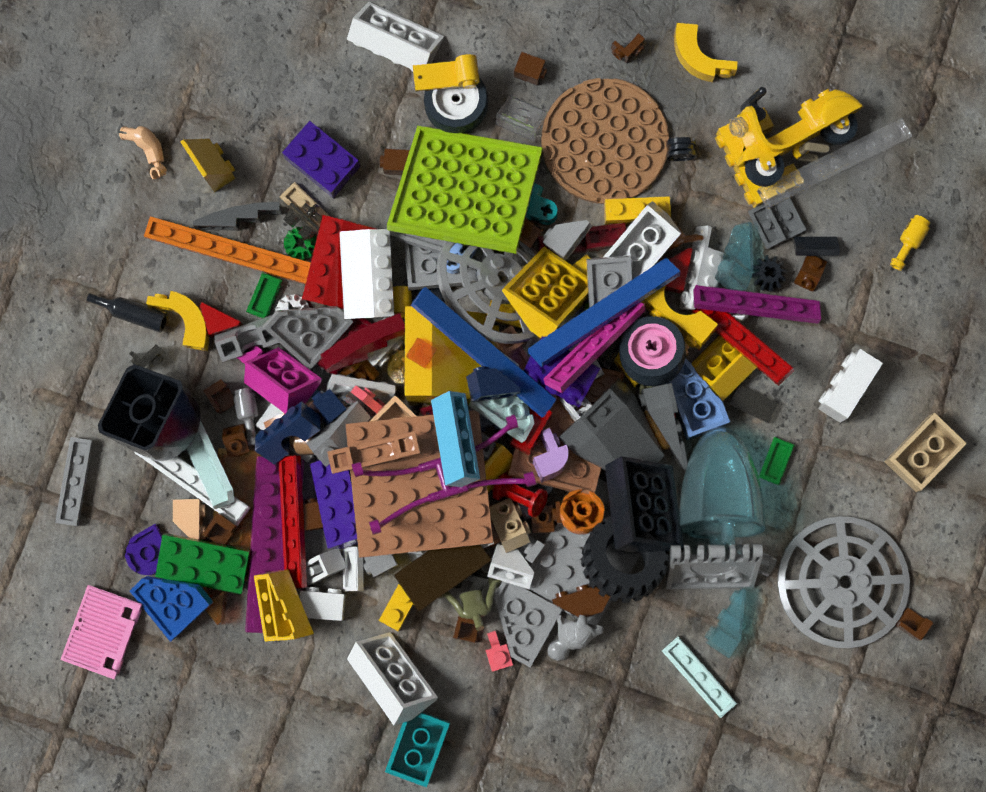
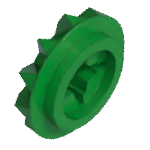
M296 226L294 229L289 230L284 237V249L290 257L300 260L309 259L313 256L317 237L309 228ZM295 237L300 240L306 239L304 244L307 249L301 246L295 248L297 245Z

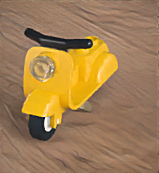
M760 87L741 105V113L737 115V118L730 119L729 125L732 135L742 138L746 148L738 159L737 168L745 166L746 175L752 183L757 186L768 187L774 185L782 177L784 162L781 156L792 151L796 160L816 162L818 156L808 153L809 151L827 153L829 151L828 145L808 142L821 134L824 140L832 145H842L849 142L857 131V120L854 114L864 106L851 94L837 89L833 91L827 89L818 95L819 98L815 101L811 98L801 104L802 109L798 111L802 119L801 121L766 139L760 127V124L763 123L766 117V112L763 108H759L757 101L766 94L767 90L765 87Z

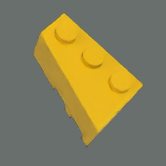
M288 570L272 571L254 576L264 641L292 640L314 634Z

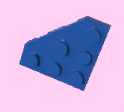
M150 576L142 578L130 590V593L138 603L142 604V608L170 642L177 638L213 603L212 599L200 585Z

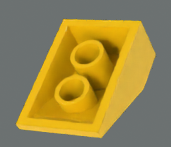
M183 139L180 141L214 192L236 179L232 174L235 171L229 160H223L221 155L224 152L217 142L213 144L210 139Z

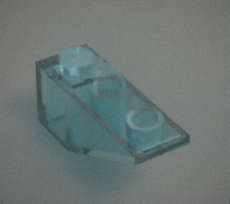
M751 222L734 226L729 242L725 247L721 263L718 265L715 279L727 289L746 290L753 274Z
M740 588L739 591L735 590L729 598L731 604L727 609L723 608L716 618L719 622L715 628L711 626L704 636L707 638L705 644L726 658H730L741 641L746 589Z

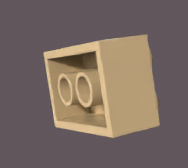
M933 413L884 462L915 492H918L967 443L936 413Z

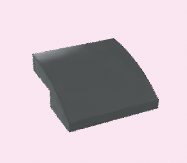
M788 192L748 211L767 249L807 231Z

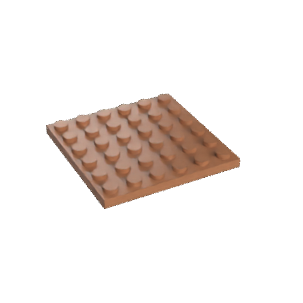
M472 410L469 411L474 445L477 446L482 443L479 412ZM434 415L345 424L348 447L408 432H416L420 449L419 454L363 467V470H401L419 466L418 464L440 458ZM483 449L476 452L480 479L477 481L486 480ZM435 468L422 473L419 471L398 476L362 475L356 478L353 470H350L359 558L493 543L487 486L471 488L464 493L416 506L382 527V533L373 535L369 524L370 521L378 519L381 522L402 507L426 497L430 493L442 490L437 470Z

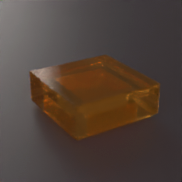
M417 337L406 358L426 369L437 349Z

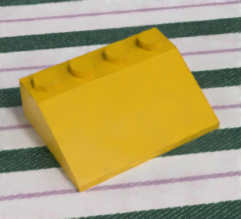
M543 247L502 290L529 330L539 338L548 336L566 324L589 298L587 275L546 247Z

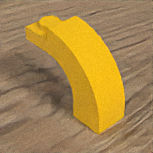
M676 24L674 34L675 52L682 66L690 74L708 82H713L715 74L722 78L735 76L737 61L711 59L701 52L697 44V24Z
M170 291L169 299H167L168 296L163 294L147 297L146 304L149 307L173 311L181 315L185 324L182 344L184 347L202 351L208 350L209 334L200 308L193 301L174 291Z

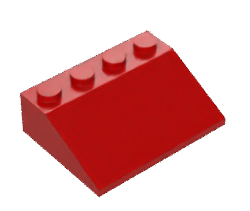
M323 215L302 299L344 309L340 232L375 228Z

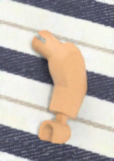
M123 126L120 131L127 132V134L119 133L122 140L134 141L138 147L144 150L148 163L154 164L155 167L150 170L151 178L157 179L165 176L167 169L161 165L164 162L162 146L156 136L143 126H139L136 129Z

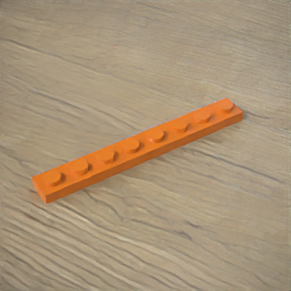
M151 216L144 234L146 239L302 284H306L311 264L307 261Z

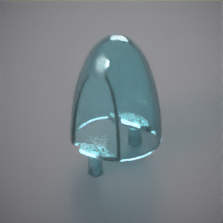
M724 426L708 430L694 447L686 467L680 495L679 516L682 533L693 537L707 538L709 545H726V542H728V545L736 544L735 537L744 538L758 535L766 529L761 484L753 458L741 437L732 429Z

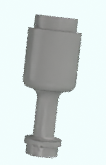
M244 388L234 391L235 396L233 399L238 420L245 422L248 437L246 439L248 446L255 445L256 437L253 419L258 417L255 393H252V388Z

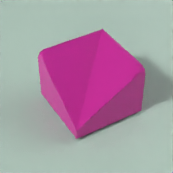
M252 346L242 356L236 358L245 364L246 361L260 356L264 352L259 347Z

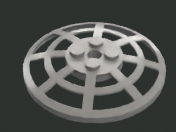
M447 241L440 251L436 268L439 289L447 306L484 338L493 342L517 344L536 337L537 335L529 330L517 312L505 313L499 311L501 304H511L502 292L503 288L524 267L512 259L513 253L504 252V255L494 254L491 249L480 247L487 257L482 262L469 258L478 247L470 245L461 256L450 253L454 242ZM519 241V245L527 250L532 257L537 254L533 247L529 248ZM517 248L516 253L528 263L531 259L522 250ZM447 261L460 264V278L463 288L454 292L451 290L447 277ZM467 266L477 269V282L473 284L469 282ZM498 275L505 279V283L500 281ZM481 290L492 300L491 306L483 302L475 292ZM469 296L477 307L488 314L484 325L472 318L457 300ZM496 318L506 321L519 320L523 333L508 334L492 330Z
M838 516L817 521L804 528L792 539L780 561L777 586L783 609L790 621L800 632L822 645L834 648H854L875 642L895 626L907 605L910 577L903 553L896 542L885 531L866 520ZM836 523L837 537L826 539L814 548L803 540L816 529ZM845 523L864 526L873 530L879 536L872 545L860 538L846 536ZM886 541L898 556L903 575L890 574L888 564L879 552ZM838 543L839 556L828 561L819 553L825 547ZM847 543L860 545L866 548L867 551L860 559L849 556ZM798 546L807 554L801 565L799 580L785 581L788 561L794 549ZM874 556L879 561L884 576H872L869 568L866 566ZM812 560H815L822 566L818 579H806L808 567ZM844 575L848 576L851 580V585L848 588L841 587L839 583L840 578ZM904 583L901 603L896 614L891 618L883 610L890 597L891 584ZM885 584L882 599L877 604L869 597L872 585ZM807 588H819L824 600L817 608L810 600ZM786 589H800L803 602L811 612L803 623L797 618L791 608ZM863 603L872 611L864 618L853 621L852 608ZM831 605L843 608L844 622L833 620L825 616L824 613ZM876 617L886 625L882 630L870 637L853 641V628L865 625ZM818 619L830 626L844 628V641L824 638L811 631L810 628Z

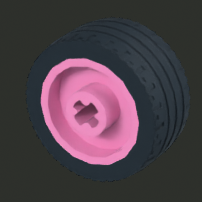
M658 316L643 317L633 322L624 331L619 345L620 361L624 371L633 381L652 387L666 384L679 374L684 365L686 357L685 341L678 327L669 320Z

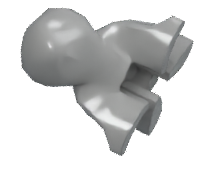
M558 615L559 639L549 644L548 656L556 661L566 660L570 650L584 648L593 638L602 634L604 628L599 625L587 624V618L583 615H579L575 623Z

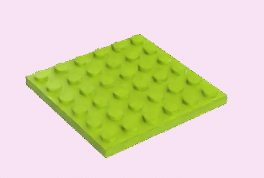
M417 125L387 222V230L516 254L542 155V147L463 133H448L440 129Z

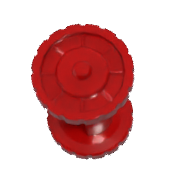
M503 473L498 479L512 477L508 476L509 473ZM497 484L493 488L494 499L501 501L507 497L528 507V514L532 517L540 515L547 502V491L539 489L534 493L517 484Z

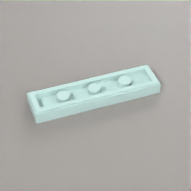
M678 636L661 650L719 718L723 717L737 704Z

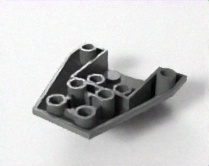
M619 378L578 420L572 423L558 437L575 455L605 470L606 464L621 456L656 463L665 456L634 393Z

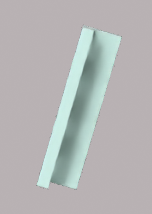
M200 420L198 432L186 450L215 510L235 502L234 492Z

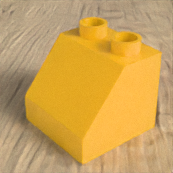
M405 306V397L409 405L422 406L423 403L432 405V399L448 391L465 393L467 405H469L471 396L466 376L474 372V368L481 367V365L412 306ZM466 311L477 322L484 325L487 313ZM493 325L492 330L499 332V325ZM488 340L492 345H494L497 348L495 342Z

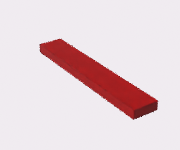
M697 308L690 310L694 314L701 311L718 324L715 332L778 386L794 372L791 365L728 312Z
M285 456L279 461L284 570L289 571L295 588H307L301 456Z

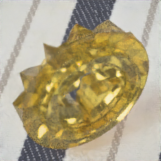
M405 350L394 353L387 366L389 377L398 384H405V372L398 370L404 366Z

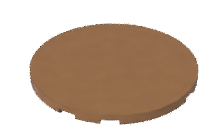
M596 78L583 81V83L569 88L554 102L544 121L541 147L544 161L550 174L564 190L581 200L604 204L605 199L634 198L645 191L656 180L667 158L669 148L666 147V141L669 139V132L666 120L658 104L644 90L624 80Z

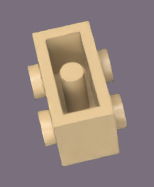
M508 498L489 507L490 518L506 553L530 543L527 534L531 532L527 522H521L520 520L522 512L518 504L514 505L512 500Z

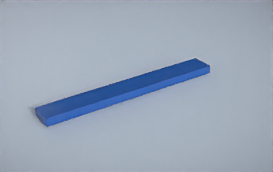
M667 258L661 260L529 347L528 353L541 367L545 366L679 277L680 270Z
M426 287L422 288L411 306L481 366H486L487 369L496 368L519 386L521 392L516 394V396L539 416L545 417L556 399Z

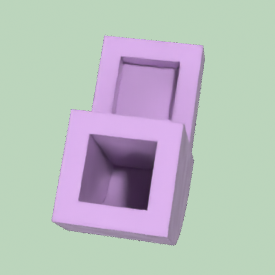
M550 428L541 432V440L547 452L533 459V465L541 483L557 477L564 470L568 459L567 445L558 448L560 445L556 433L552 434Z

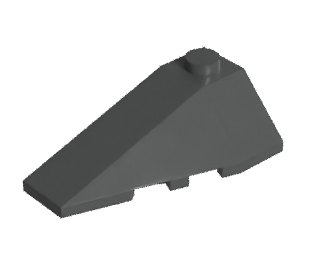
M672 383L641 389L642 394H639L641 407H645L647 414L681 469H689L683 440L679 439L682 431L678 418L674 417V413L678 412Z

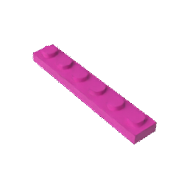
M641 302L582 340L544 378L545 385L563 393L645 311V305Z

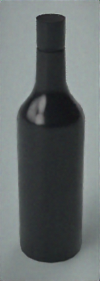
M89 293L86 300L106 308L115 318L159 333L164 330L168 318L167 312L122 297L106 299Z

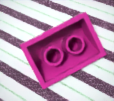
M279 347L245 362L244 383L285 414L291 407H295L301 401L306 404L322 378Z

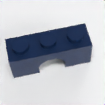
M301 401L295 407H291L282 417L275 419L265 430L257 433L255 437V451L272 464H276L289 454L290 438L287 436H296L305 442L320 431L321 415Z

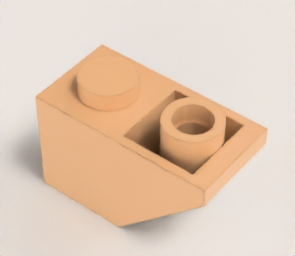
M200 499L173 500V522L189 538L206 539L202 535L206 529V526H203V517H206V504H203V501Z

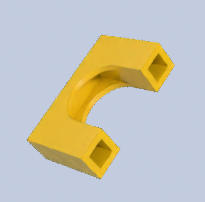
M763 107L766 117L763 123L760 124L763 134H766L772 130L774 124L765 107ZM736 121L718 129L715 140L719 148L724 149L726 153L725 160L728 166L733 167L736 172L734 175L735 180L739 186H743L746 192L744 197L749 205L752 204L753 208L766 201L769 202L786 192L789 193L802 185L803 181L794 163L784 168L781 179L774 185L768 187L755 185L748 179L745 166L737 168L738 159L745 145L736 126Z

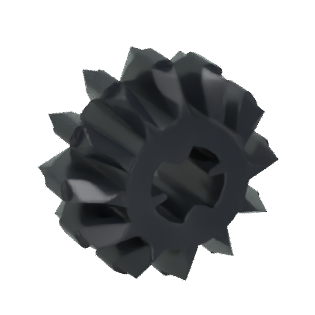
M769 255L764 257V261L758 258L756 260L758 265H752L751 267L755 272L751 273L750 277L757 278L753 283L754 286H757L759 283L762 284L760 287L761 291H764L766 286L769 292H772L774 287L780 289L782 287L781 283H785L787 280L782 276L787 274V269H781L785 263L782 261L777 264V256H774L772 261H770ZM766 271H767V272L772 271V272H773L772 276L766 277V276H765Z

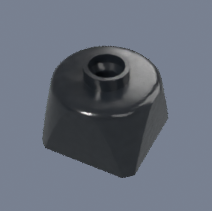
M133 364L126 368L98 423V430L102 435L154 461H166L180 455L194 440L200 425V407L193 394L180 380Z

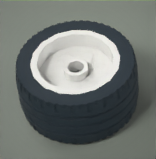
M480 77V82L472 89L455 87L426 90L424 92L426 114L437 129L448 133L466 134L480 125L488 109L487 89Z

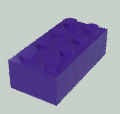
M320 460L311 463L310 467L327 548L344 549L358 544L350 471L332 474L330 464L325 467Z

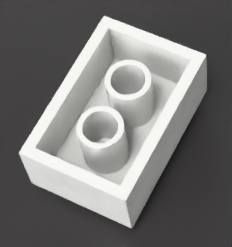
M861 349L855 353L851 352L841 365L844 369L840 370L830 382L833 385L832 388H829L820 397L818 402L821 405L818 409L840 423L848 419L883 363Z

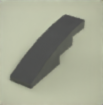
M261 202L234 206L193 221V226L196 230L239 231V222L261 223V214L282 215V205L280 202Z

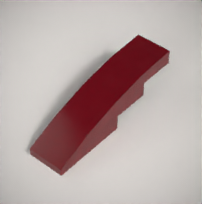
M625 223L592 226L571 255L611 248L626 231ZM539 236L537 238L539 251L543 247L549 249L543 243V241L545 240L543 238L544 236Z
M400 313L360 329L320 354L327 373L369 359L367 353L388 347V340L405 335V324Z

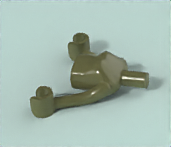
M489 577L486 603L480 590L462 593L459 596L460 602L448 591L439 598L445 597L454 606L461 618L473 619L476 630L481 631L484 629L482 617L491 612L495 589L500 587L502 581Z

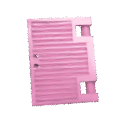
M88 585L61 660L115 680L121 670L124 654L133 629L139 620L142 604ZM126 607L133 609L130 619L122 617ZM108 657L115 659L111 669L104 667Z

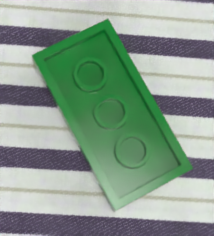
M164 533L162 535L155 577L242 594L250 550Z

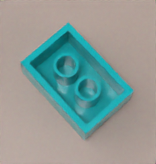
M421 712L412 720L402 723L385 772L427 788L451 722Z

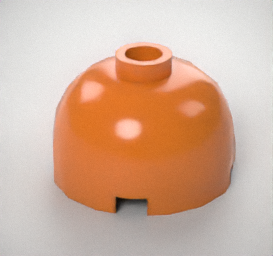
M577 489L569 492L564 497L560 506V518L563 526L568 531L578 535H586L591 533L598 523L602 522L604 505L595 493L589 491L590 494L581 492L582 489Z

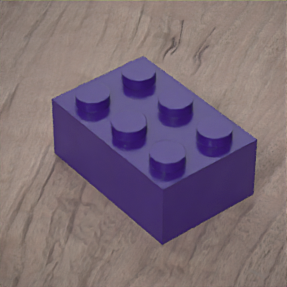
M311 121L303 127L282 152L284 158L333 199L361 167L358 159Z
M567 350L543 367L530 356L524 372L541 387L545 388L548 393L556 394L568 404L580 407L600 367L591 364L563 393H560L546 386L544 378L571 351Z

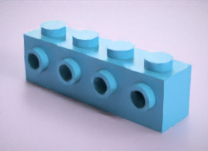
M448 391L432 399L431 403L445 485L463 487L479 480L480 474L466 394Z

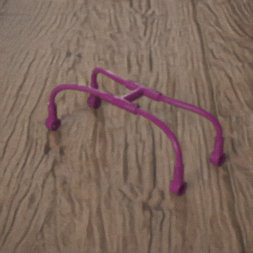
M515 414L507 416V425L486 441L475 446V451L477 452L490 445L509 430L518 428ZM441 457L418 464L419 466L390 471L363 470L361 462L351 464L355 478L362 475L398 476L419 471L422 473L435 468L438 473L442 490L430 493L428 496L402 507L381 522L378 519L370 521L369 524L373 535L382 533V527L416 506L464 493L471 488L497 484H526L527 487L536 485L534 474L531 471L523 474L524 478L482 480L472 482L463 487L446 486Z

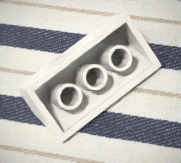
M368 2L353 17L347 40L353 42L356 46L364 47L376 55L384 56L395 64H401L410 68L411 71H413V65L431 64L444 39L443 35L371 2Z
M652 201L644 208L604 257L630 255L633 280L654 266L679 237L681 231L671 217Z
M368 229L340 232L344 319L393 316L390 231L387 229Z
M391 632L355 642L347 660L393 725L412 720L437 700V695Z

